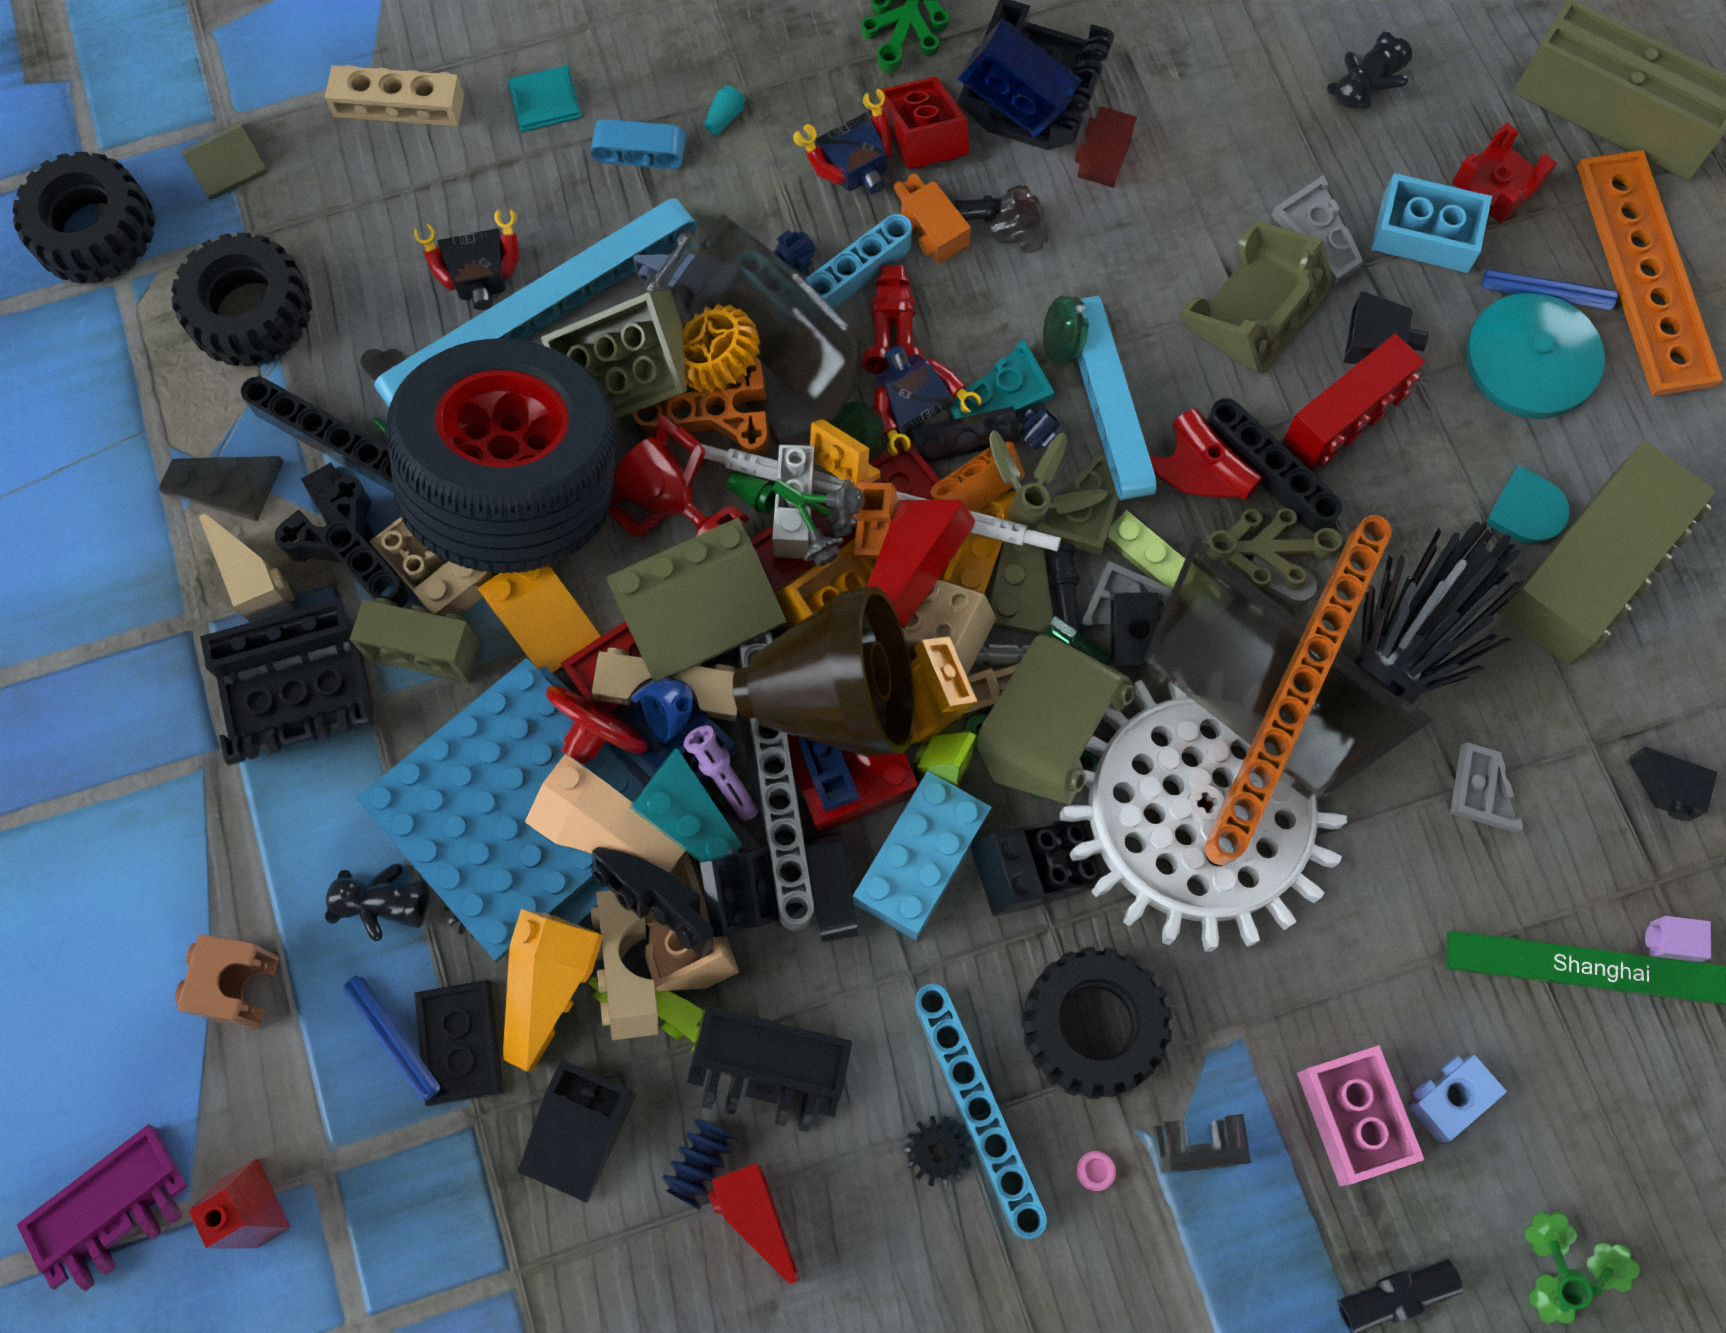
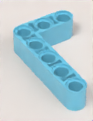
M892 214L798 285L764 249L758 246H748L740 252L738 257L741 280L788 331L802 333L880 275V268L882 266L893 265L905 256L911 248L912 225L910 220L904 215ZM894 234H899V235H902V236H901V237H893L892 235H894ZM869 253H876V254H878V255H876V256H868L867 254H869ZM751 266H760L757 269H749ZM843 272H852L853 274H851V275H842L841 273H843ZM772 288H781L779 291H770ZM818 291H827V292H828V293L822 294V295L816 294V292H818ZM793 310L803 311L799 314L790 313Z

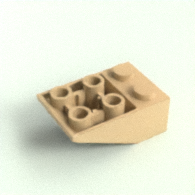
M401 517L369 541L424 608L430 610L431 614L444 617L445 613H453L461 616L483 598L477 588L493 578L489 572L458 566L432 553L412 535Z

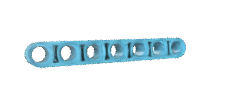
M1098 295L1065 301L1066 324L1119 500H1127L1153 495L1156 493L1154 470L1101 298Z
M925 985L916 996V1013L1003 1213L1016 1236L1023 1239L1037 1238L1043 1233L1047 1224L1042 1204L948 993L940 985ZM934 994L940 997L943 1003L941 1010L935 1013L927 1012L921 1003L926 995ZM951 1029L958 1036L957 1045L953 1048L942 1047L937 1041V1034L941 1030ZM960 1064L971 1067L974 1074L973 1081L969 1084L958 1083L953 1078L952 1072L954 1067ZM973 1100H983L987 1103L990 1110L987 1119L978 1121L971 1117L968 1107ZM989 1136H998L1004 1141L1006 1148L1003 1156L995 1158L987 1154L984 1145L985 1140ZM1007 1172H1013L1021 1179V1189L1015 1195L1007 1194L1001 1187V1178ZM1023 1209L1032 1210L1038 1218L1036 1229L1030 1233L1021 1230L1017 1223L1018 1215Z

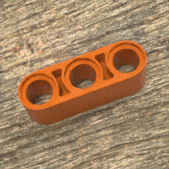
M1007 441L1005 444L1021 474L1020 482L1024 478L1025 472L1014 444ZM989 447L936 483L931 488L930 493L933 500H962L968 510L976 512L1013 487V484H1005Z

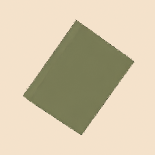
M240 121L181 149L182 155L209 200L268 172Z

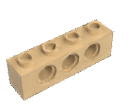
M332 65L325 100L334 117L459 126L464 92L458 75L447 72L428 73L417 70H389L382 67L375 69L353 65Z

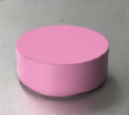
M1088 1152L1077 1162V1179L1087 1190H1105L1115 1179V1164L1103 1152Z

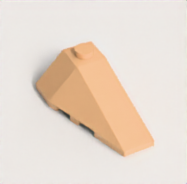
M566 754L543 782L525 821L526 824L557 845L575 848L590 854L597 847L616 850L653 863L669 873L672 872L686 852L630 809L633 802Z
M685 852L671 874L700 895V916L709 923L703 880L693 856ZM652 912L647 915L646 924L649 926V944L645 946V958L657 991L706 989L739 973L727 936L713 937V950L701 958L692 949L684 948L677 939L676 933L667 925H661L654 918Z

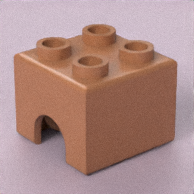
M199 934L196 943H192L187 952L186 963L189 965L185 981L182 980L178 984L175 992V1001L178 1003L177 1010L205 1020L259 1029L265 1009L250 1006L244 999L243 989L246 982L255 975L265 974L274 976L279 956L252 943Z

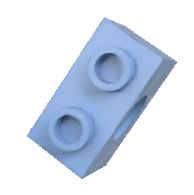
M1475 1054L1463 1059L1459 1055L1455 1056L1440 1069L1444 1073L1441 1078L1435 1083L1429 1079L1413 1092L1416 1099L1408 1105L1409 1109L1439 1143L1452 1141L1507 1092ZM1450 1086L1455 1087L1460 1092L1461 1102L1458 1106L1453 1105L1448 1099L1447 1091Z

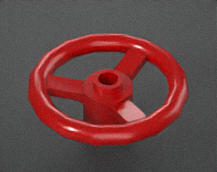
M549 686L546 689L545 695L548 701L574 721L563 739L565 745L561 751L575 761L587 765L590 759L596 758L605 742H610L635 754H643L648 751L649 744L641 734L605 709L560 686Z

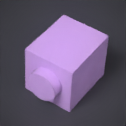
M1663 916L1649 922L1645 933V943L1650 948V956L1699 963L1711 959V921Z

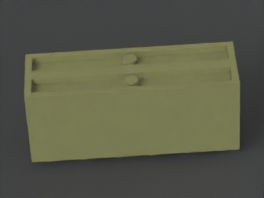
M1576 0L1566 1L1539 44L1513 92L1630 152L1644 150L1648 161L1687 181L1691 179L1726 131V74Z
M1644 440L1616 469L1524 581L1522 586L1501 609L1499 614L1569 666L1578 657L1585 660L1595 648L1598 649L1611 635L1610 629L1615 623H1619L1631 610L1632 606L1630 604L1636 597L1639 598L1653 582L1651 577L1656 572H1660L1673 557L1671 552L1676 547H1680L1693 532L1691 527L1696 522H1700L1710 511L1712 505L1708 501L1715 494L1716 490Z

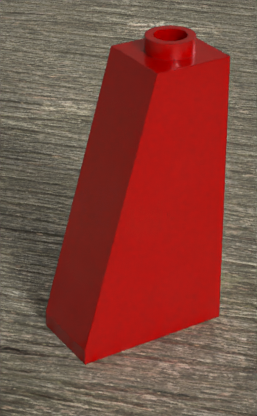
M899 500L867 587L877 586L886 593L897 612L902 628H906L974 527L975 520L962 500Z
M258 1159L250 1161L220 1179L189 1210L205 1248H257L291 1228Z

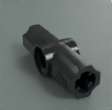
M1443 1259L1412 1272L1406 1270L1377 1280L1375 1286L1338 1299L1337 1302L1340 1315L1350 1333H1359L1388 1321L1398 1322L1423 1313L1425 1311L1424 1307L1445 1301L1453 1296H1458V1294L1463 1293L1462 1280L1450 1259Z

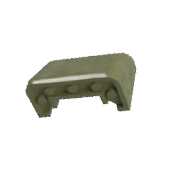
M1255 220L1249 229L1241 235L1238 242L1242 263L1209 304L1206 299L1195 297L1184 306L1180 315L1186 329L1245 368L1263 374L1271 368L1324 300L1331 287L1332 278L1323 239Z
M1037 636L1005 686L978 734L977 747L994 783L1070 805L1076 793L1083 789L1086 781V774L1079 759L1108 707L1121 711L1132 702L1134 686L1127 675L1053 637Z

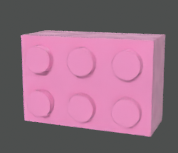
M1380 1045L1297 1072L1339 1186L1351 1185L1424 1160Z

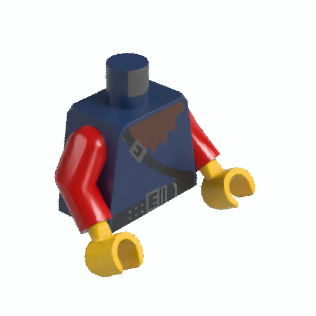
M876 90L878 104L876 105L870 102L868 93L863 97L864 106L872 110L873 115L871 116L865 112L816 138L815 128L810 124L803 126L808 134V140L803 139L799 131L794 133V142L798 146L806 148L805 155L818 177L836 185L840 184L848 191H852L864 184L870 194H876L885 187L886 182L881 175L886 172L887 159L891 156V131L886 113L882 112L880 107L885 101V95L882 90Z
M903 346L893 347L884 354L890 368L876 377L878 388L874 392L872 414L883 436L889 438L887 451L890 455L896 456L898 454L894 441L902 443L903 449L907 452L911 443L904 434L956 404L954 398L958 397L960 399L959 407L964 414H971L970 409L965 406V399L971 398L975 400L978 406L981 405L980 396L975 392H966L965 384L957 375L933 358L924 359L918 354L907 357Z

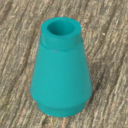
M725 85L723 89H718L703 126L710 133L719 136L744 110L745 97L737 89L729 85Z

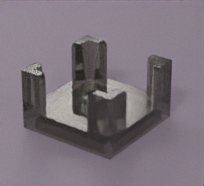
M1244 1114L1228 1115L1224 1117V1120L1212 1121L1210 1125L1213 1143L1190 1145L1189 1148L1184 1121L1163 1122L1162 1125L1154 1126L1160 1174L1237 1167L1250 1164L1251 1159Z

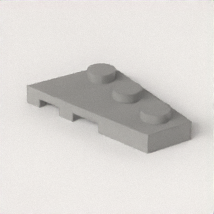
M1323 175L1276 206L1271 216L1282 228L1323 239L1331 271V282L1335 285L1359 269L1363 260L1349 229L1344 227L1338 214L1339 207L1336 200L1331 199L1327 190L1328 183Z

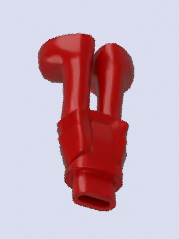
M882 266L880 268V277L876 280V291L871 302L873 306L871 315L874 318V345L867 348L862 356L863 368L876 375L890 368L884 356L890 349V325H897V346H903L907 357L918 354L925 359L922 349L913 345L912 324L913 317L916 314L913 306L916 303L910 290V279L906 277V267Z

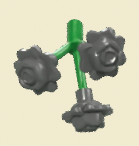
M778 478L771 491L796 505L810 531L808 536L812 544L803 557L804 561L814 560L818 566H825L833 562L840 555L838 547L844 541L842 537L850 536L856 532L857 520L854 514H859L863 507L862 490L855 487L854 482H851L850 479H845L837 493L827 492L826 495L804 494ZM816 502L826 503V506L830 507L826 508ZM805 506L824 514L825 519L830 521L829 534L834 536V538L825 537L822 530L816 528Z

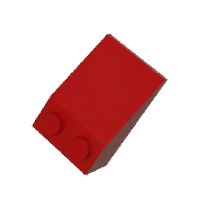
M937 76L880 89L885 95V101L881 106L882 111L886 113L898 154L908 169L924 168L928 164L943 160L953 161L960 156L969 154L967 118Z
M754 1163L713 1179L714 1189L708 1191L715 1214H723L724 1219L789 1284L799 1281L800 1277L762 1166Z

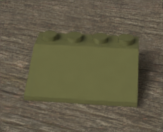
M671 290L647 292L541 337L544 346L572 358L585 367L598 380L608 395L615 419L687 392L682 322Z
M739 517L605 577L653 681L671 678L787 624L757 553Z

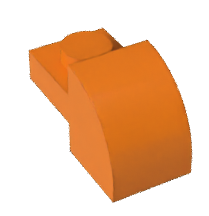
M857 482V488L861 489L863 493V507L859 514H854L857 520L854 555L857 559H877L898 505L897 493L892 483Z

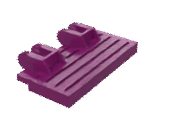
M148 1124L19 1222L17 1227L39 1273L44 1274L51 1289H57L69 1279L63 1267L65 1263L75 1284L81 1290L88 1291L95 1285V1281L84 1258L90 1254L99 1271L105 1275L115 1270L116 1265L108 1248L136 1228L129 1213L132 1211L143 1232L151 1239H155L162 1232L150 1207L157 1202L164 1217L175 1223L182 1217V1214L173 1197L180 1194L188 1185L157 1128Z

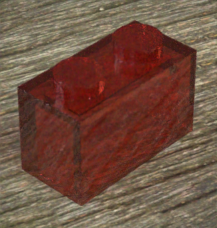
M1102 106L1099 107L1096 118L1090 117L1084 134L1085 137H1088L1086 145L1080 143L1075 157V163L1080 164L1077 177L1112 188L1115 187L1133 137L1137 120L1136 116Z

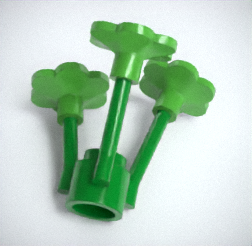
M1537 1212L1532 1216V1224L1524 1229L1525 1239L1532 1244L1533 1250L1537 1255L1548 1256L1553 1254L1559 1273L1554 1278L1548 1274L1540 1275L1536 1279V1288L1532 1289L1529 1293L1530 1303L1538 1308V1315L1544 1322L1553 1323L1558 1320L1564 1324L1571 1323L1575 1319V1310L1587 1307L1591 1303L1593 1296H1600L1602 1294V1288L1605 1290L1615 1288L1621 1292H1626L1632 1288L1633 1279L1637 1278L1640 1274V1265L1632 1259L1631 1251L1626 1245L1616 1244L1612 1246L1607 1242H1599L1594 1248V1255L1587 1259V1268L1595 1275L1596 1280L1594 1282H1590L1587 1275L1579 1270H1569L1563 1256L1569 1252V1244L1576 1241L1577 1232L1573 1226L1569 1225L1566 1215L1561 1212H1554L1550 1215L1545 1212Z

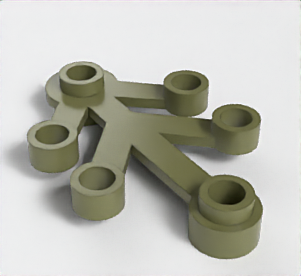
M1282 508L1276 513L1275 519L1254 540L1239 541L1247 532L1253 533L1258 531L1262 522V514L1258 510L1247 509L1242 513L1241 519L1229 531L1220 530L1208 536L1204 542L1203 551L1210 561L1216 564L1230 563L1249 577V586L1256 591H1263L1268 588L1272 578L1271 572L1265 567H1257L1243 555H1255L1284 576L1283 583L1287 588L1299 590L1306 581V571L1299 566L1292 565L1278 554H1314L1321 560H1328L1338 554L1342 545V537L1333 529L1322 528L1316 532L1313 539L1275 540L1282 532L1291 531L1297 520V515L1292 509ZM1250 518L1255 520L1256 522L1250 523L1246 519ZM1280 518H1287L1290 522H1284ZM1290 576H1297L1300 578V580H1293L1290 578ZM1255 577H1263L1265 581H1258Z

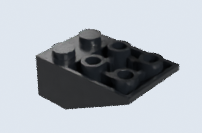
M1060 820L992 832L971 846L993 916L1026 910L1084 893L1094 888L1102 877L1095 856L1091 855L1086 859L1072 861L1070 857L1073 848L1082 842L1089 841L1083 820L1075 822Z
M561 1059L543 1097L517 1172L588 1203L637 1093Z

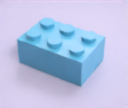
M1393 173L1382 197L1371 250L1468 273L1481 252L1492 196Z

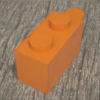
M912 173L905 182L901 183L898 181L894 183V190L901 200V215L906 216L910 220L912 232L917 237L918 244L926 256L931 255L934 261L939 264L970 245L971 227L934 180L925 185L916 173Z

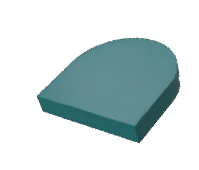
M1518 465L1486 521L1490 527L1503 534H1509L1511 538L1521 543L1534 544L1546 542L1557 537L1567 525L1570 514L1569 504L1564 493L1555 484Z

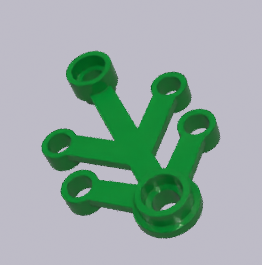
M871 0L872 11L879 15L866 17L862 20L861 34L864 38L874 39L879 35L880 29L898 22L890 42L882 44L877 50V64L884 72L893 73L901 66V48L910 26L913 27L920 39L921 53L928 57L937 54L939 39L931 33L918 11L919 4L922 1L931 14V28L937 32L946 30L949 25V14L940 7L937 0H907L905 5L890 11V4L899 0ZM877 2H884L885 4H883V5H878V4H876V3H877ZM936 19H943L944 21H942V22H937V21H935V20H936ZM872 26L874 27V29L870 30L866 29V27ZM931 43L934 46L927 47L925 44Z

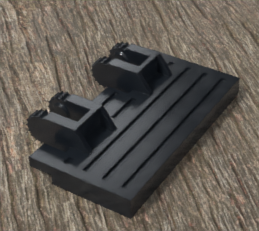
M706 1005L703 1009L686 1083L703 1087L706 1072L709 1070L702 1108L712 1109L717 1097L720 1075L732 1076L725 1100V1112L734 1115L738 1107L744 1078L748 1079L745 1097L777 1104L779 1099L775 1122L776 1125L784 1127L790 1118L794 1092L803 1093L804 1098L798 1118V1129L808 1132L812 1123L817 1096H821L818 1114L833 1118L836 1115L838 1101L841 1100L853 1041Z

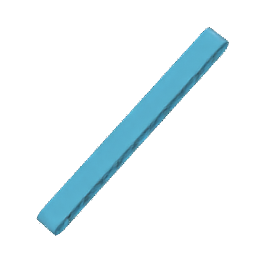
M672 198L661 203L384 372L376 379L374 388L389 408L396 390L406 376L422 362L448 348L483 339L501 338L524 341L636 272L633 262L635 255L665 254L688 240L695 233L697 223L678 199Z

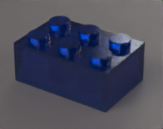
M1003 19L973 50L957 80L1034 137L1066 110L1081 82V79L1073 74L1069 68L1060 64L1048 55L1043 48L1035 45Z

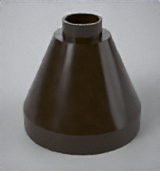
M877 586L844 591L754 654L749 661L748 667L737 669L733 676V696L741 717L745 720L757 718L759 723L765 728L869 758L904 753L910 746L914 731V681L905 635L897 612L886 593Z

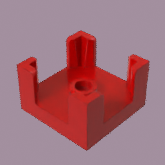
M1508 122L1495 133L1489 146L1478 156L1473 152L1463 161L1452 181L1457 188L1492 196L1489 214L1500 224L1544 185L1557 164L1547 154H1544L1534 167L1513 150L1511 146L1519 132Z

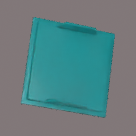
M568 65L507 79L521 133L582 118Z

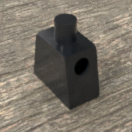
M1361 291L1352 308L1343 363L1358 364L1395 333L1413 350L1423 352L1429 333L1410 328L1413 314L1410 308Z

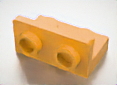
M823 419L811 423L810 446H814V462L843 481L850 479L851 482H854L855 487H857V482L871 483L880 479L881 471L868 463L869 447Z
M970 532L938 580L985 594L1003 541Z

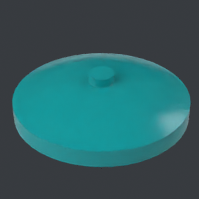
M1519 293L1497 300L1478 317L1470 330L1466 342V363L1470 376L1477 388L1496 406L1509 413L1526 418H1553L1575 410L1596 389L1602 378L1605 366L1603 343L1592 322L1572 304L1547 294Z

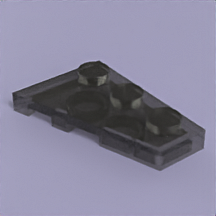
M280 456L176 458L171 460L158 489L165 495L258 521L284 461Z

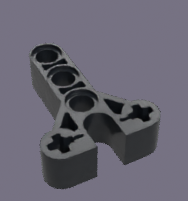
M342 476L319 493L328 507L334 512L333 520L327 526H314L300 510H297L276 528V543L293 561L303 562L313 558L340 562L374 601L377 598H383L396 603L397 607L402 608L407 603L408 591L366 542V513L370 510L372 502L371 497L357 478ZM351 538L348 545L339 547L343 540ZM373 562L368 570L360 572L364 564ZM395 586L391 594L381 596L387 587Z

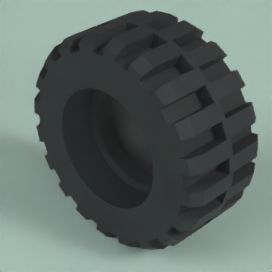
M75 152L73 156L65 153L58 155L55 161L50 162L46 160L40 164L42 168L37 172L32 170L26 177L27 183L25 185L21 184L16 195L19 200H14L12 212L15 215L13 217V224L22 243L48 272H52L62 280L70 279L73 283L83 284L86 283V280H89L91 283L103 282V278L108 276L111 279L120 276V271L125 268L130 270L136 265L134 260L138 256L143 257L148 249L145 245L146 242L151 243L154 231L152 227L155 225V215L152 212V205L130 172L121 163L99 153H92L91 156L88 152ZM91 204H107L102 216L92 226L78 232L63 233L66 222L79 209Z
M237 233V236L234 237L230 234L220 235L219 240L214 242L210 239L202 243L203 247L197 252L193 250L187 255V263H181L176 272L179 279H174L171 291L174 294L171 298L172 308L176 312V318L198 348L206 352L210 358L216 361L223 360L225 364L238 366L239 362H242L244 366L257 365L256 361L263 360L264 363L274 360V355L279 352L282 354L286 353L291 349L289 345L293 341H299L303 335L301 328H306L311 318L308 312L312 309V299L309 295L310 289L290 254L286 253L280 244L273 241L270 242L268 237L262 235H255L253 238L250 233ZM250 283L268 285L262 301L249 312L231 317L217 315L223 299L237 287Z
M1086 947L1080 952L1074 953L1070 951L1062 955L1056 962L1052 961L1036 979L1024 1004L1022 1028H1024L1025 1037L1023 1040L1026 1050L1029 1049L1033 1057L1032 1063L1037 1070L1041 1069L1047 1076L1046 1080L1055 1086L1057 1084L1065 1089L1064 1092L1073 1096L1077 1094L1086 1096V1099L1111 1098L1132 1090L1141 1084L1162 1063L1167 1053L1165 1051L1166 1045L1171 1041L1172 1030L1169 1029V1021L1172 1019L1171 1007H1166L1164 998L1167 994L1163 986L1157 987L1152 979L1155 976L1148 967L1145 970L1136 964L1138 959L1129 954L1126 957L1117 954V950L1106 947L1103 951H1097L1095 947ZM1091 987L1101 988L1114 994L1125 1005L1131 1018L1132 1027L1127 1044L1118 1054L1106 1059H1090L1078 1054L1066 1042L1060 1025L1061 1012L1068 998L1079 990Z

